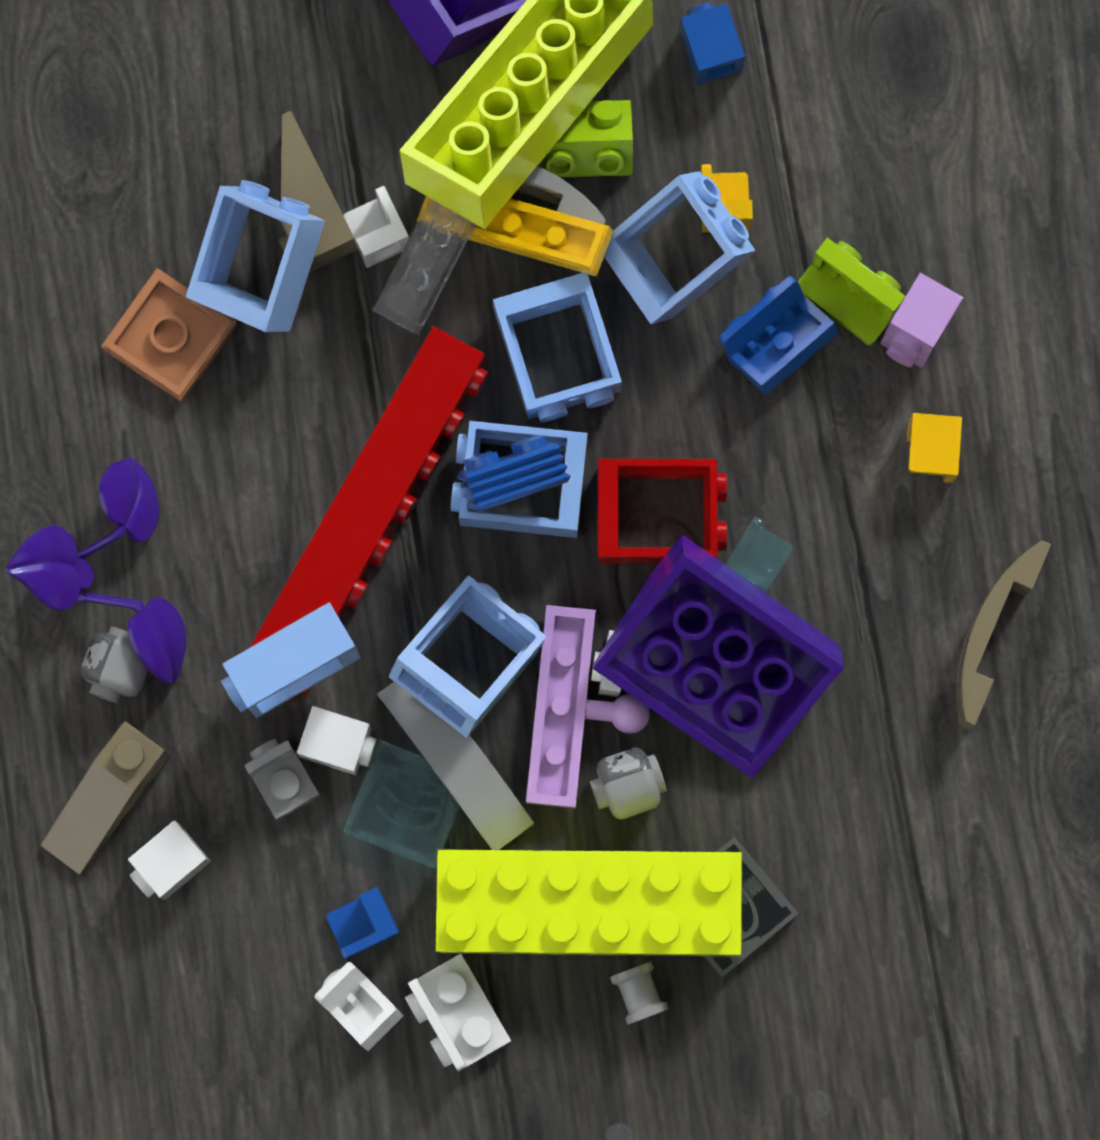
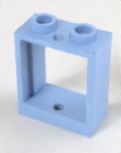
M701 171L679 175L613 231L604 255L651 325L674 318L756 251L748 240L749 233L745 225L737 217L729 213L720 200L721 193L719 188L709 177L703 175ZM687 198L724 251V254L676 293L639 238Z
M242 180L240 187L220 186L186 298L264 332H289L292 328L326 220L309 214L310 206L301 201L282 197L280 202L268 197L270 189L254 182ZM250 208L292 225L269 301L227 283Z
M576 274L493 299L494 314L528 420L539 417L540 422H549L567 415V408L585 403L587 408H595L615 400L613 394L621 392L622 381L588 274ZM581 305L604 378L536 399L513 324Z
M469 421L468 435L459 434L456 463L464 464L463 460L480 455L481 443L510 446L515 442L530 437L545 435L547 443H555L561 446V452H566L564 464L568 467L565 473L571 475L567 483L562 484L559 519L473 510L466 506L469 501L463 497L466 490L460 488L461 483L454 482L451 511L459 512L460 526L577 538L588 433Z
M468 575L397 657L389 678L460 734L468 738L535 658L547 636L540 631L539 626L532 618L523 613H516L502 602L499 594L492 587L485 583H478ZM461 611L517 654L480 699L424 656Z
M329 602L224 662L222 665L229 676L221 680V683L235 707L240 712L249 709L257 719L359 660L360 655Z

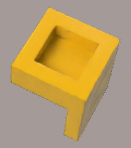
M711 164L701 165V173L709 177L719 188L721 193L720 200L726 209L745 225L747 231H750L753 221L752 200H749L747 173H712ZM701 220L702 233L710 232Z
M913 413L907 423L906 441L910 442L909 472L943 476V482H954L959 472L962 417Z

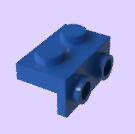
M788 276L779 285L771 287L764 294L763 298L743 316L731 321L726 330L719 336V341L729 362L766 396L839 332L836 324L804 296L799 282L792 276Z

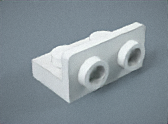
M462 954L455 956L418 979L416 978L408 983L413 993L406 996L405 999L419 1024L428 1019L438 1037L431 1040L430 1043L445 1068L453 1063L459 1072L511 1042Z

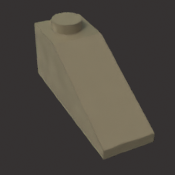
M289 111L282 114L281 198L287 197L306 203L310 206L309 214L326 220L309 271L311 273L356 251L357 246L355 238L292 112ZM281 221L285 236L279 238L278 242L284 252L292 225Z
M124 721L94 760L40 846L79 875H82L171 755Z

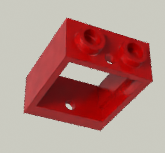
M598 459V564H659L672 548L618 547V480H703L702 549L716 559L718 558V551L727 550V522L718 521L717 502H726L727 475L726 473H717V459Z

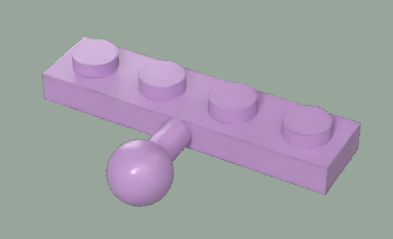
M546 605L543 634L547 637L542 644L526 804L576 808L584 719L612 722L619 731L628 734L641 731L649 721V707L630 694L622 695L614 702L587 699L596 610Z

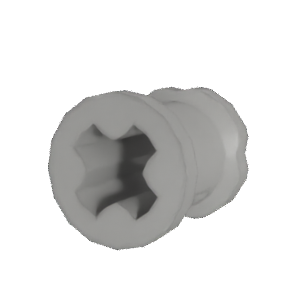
M652 962L610 977L612 985H618L629 1013L625 1017L627 1025L669 1009L667 1002L660 1000L650 973L654 969Z

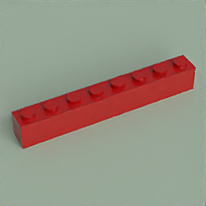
M435 326L432 327L250 647L329 602L340 620L348 607L354 610L358 607L369 586L368 583L363 581L372 564L378 567L381 566L392 547L393 541L387 537L395 523L404 524L415 507L417 498L413 497L412 493L420 479L428 482L434 474L441 460V456L436 454L437 449L444 437L452 440L459 430L465 414L460 411L468 395L476 398L487 380L489 371L483 369L486 365L484 353ZM312 687L303 691L301 694L306 696L310 692ZM298 695L289 700L294 702Z

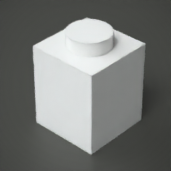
M312 706L297 754L300 758L357 776L360 765L369 767L377 739L370 737L372 731L370 724Z
M174 820L128 858L136 869L129 876L148 898L156 893L159 898L166 900L207 866L211 860L182 825Z

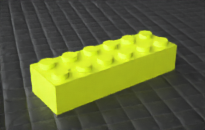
M527 0L399 150L405 184L481 228L486 229L654 25L653 1Z
M438 850L436 952L455 954L742 957V853Z

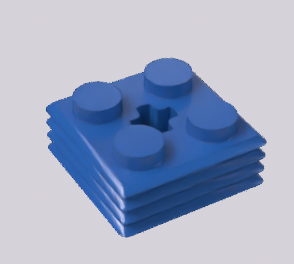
M537 435L511 444L513 454L499 458L497 451H489L463 460L466 469L460 471L457 478L462 480L460 488L466 490L463 495L464 498L469 500L466 506L473 510L484 511L567 483L571 475L565 473L568 466L562 463L565 456L559 454L561 446L555 443H547L545 435L540 437Z

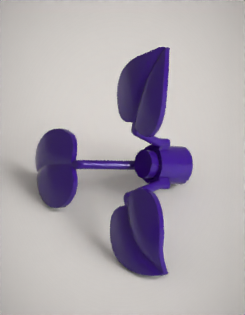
M128 457L107 467L99 485V498L106 517L112 523L117 524L110 534L77 551L73 537L64 528L56 525L43 527L23 542L10 560L5 572L21 582L41 603L53 610H65L72 607L74 603L80 604L84 602L134 610L136 615L129 620L127 627L132 648L143 665L157 679L170 685L174 684L179 676L186 650V630L177 609L170 602L160 597L149 600L145 606L139 600L87 592V589L93 583L94 575L92 567L84 560L85 558L120 539L125 534V531L135 542L146 541L153 534L158 524L159 501L154 484L145 469L136 460Z

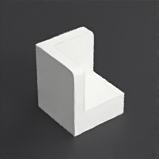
M385 186L375 189L377 199L344 214V218L355 238L357 249L366 268L411 248L409 236Z

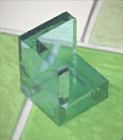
M754 516L725 565L767 594L791 554L793 546L761 527L763 520Z

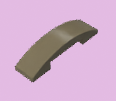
M1042 540L1028 549L1003 573L985 596L970 624L959 659L956 681L957 714L959 726L964 729L970 730L975 726L994 682V679L977 673L976 670L1010 590L1026 596L1033 589L1051 546L1046 541Z

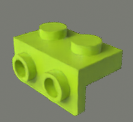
M631 100L590 101L538 166L560 178L631 175L633 173Z
M826 238L815 252L812 264L798 281L804 296L821 311L865 344L873 345L891 322L906 296L899 292L901 286L893 277L880 270L875 274L861 263V255L853 247L843 241L835 244L829 238Z

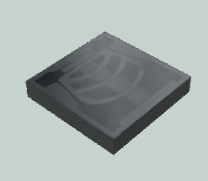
M735 836L716 852L742 853V957L703 956L721 978L799 914Z

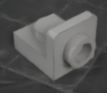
M272 739L250 752L253 760L245 764L244 767L254 780L277 821L320 797L319 792L288 741L279 745L276 739Z

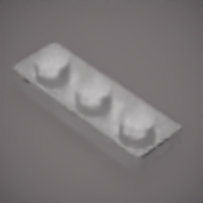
M430 198L372 311L419 335L476 224Z

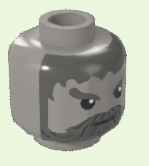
M110 626L108 633L100 632L93 636L80 667V674L83 679L92 684L89 693L116 704L120 695L126 697L139 695L149 672L134 652L128 632Z
M632 748L601 759L597 764L598 778L590 781L598 808L609 807L612 815L619 820L655 809L660 803V794L667 791L655 755L647 756L640 748Z

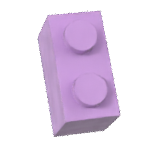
M920 272L891 320L880 343L888 348L886 351L887 355L906 367H912L914 363L923 368L963 297Z

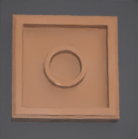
M157 268L104 341L101 348L183 404L235 331L238 323L230 316L186 298L188 288Z

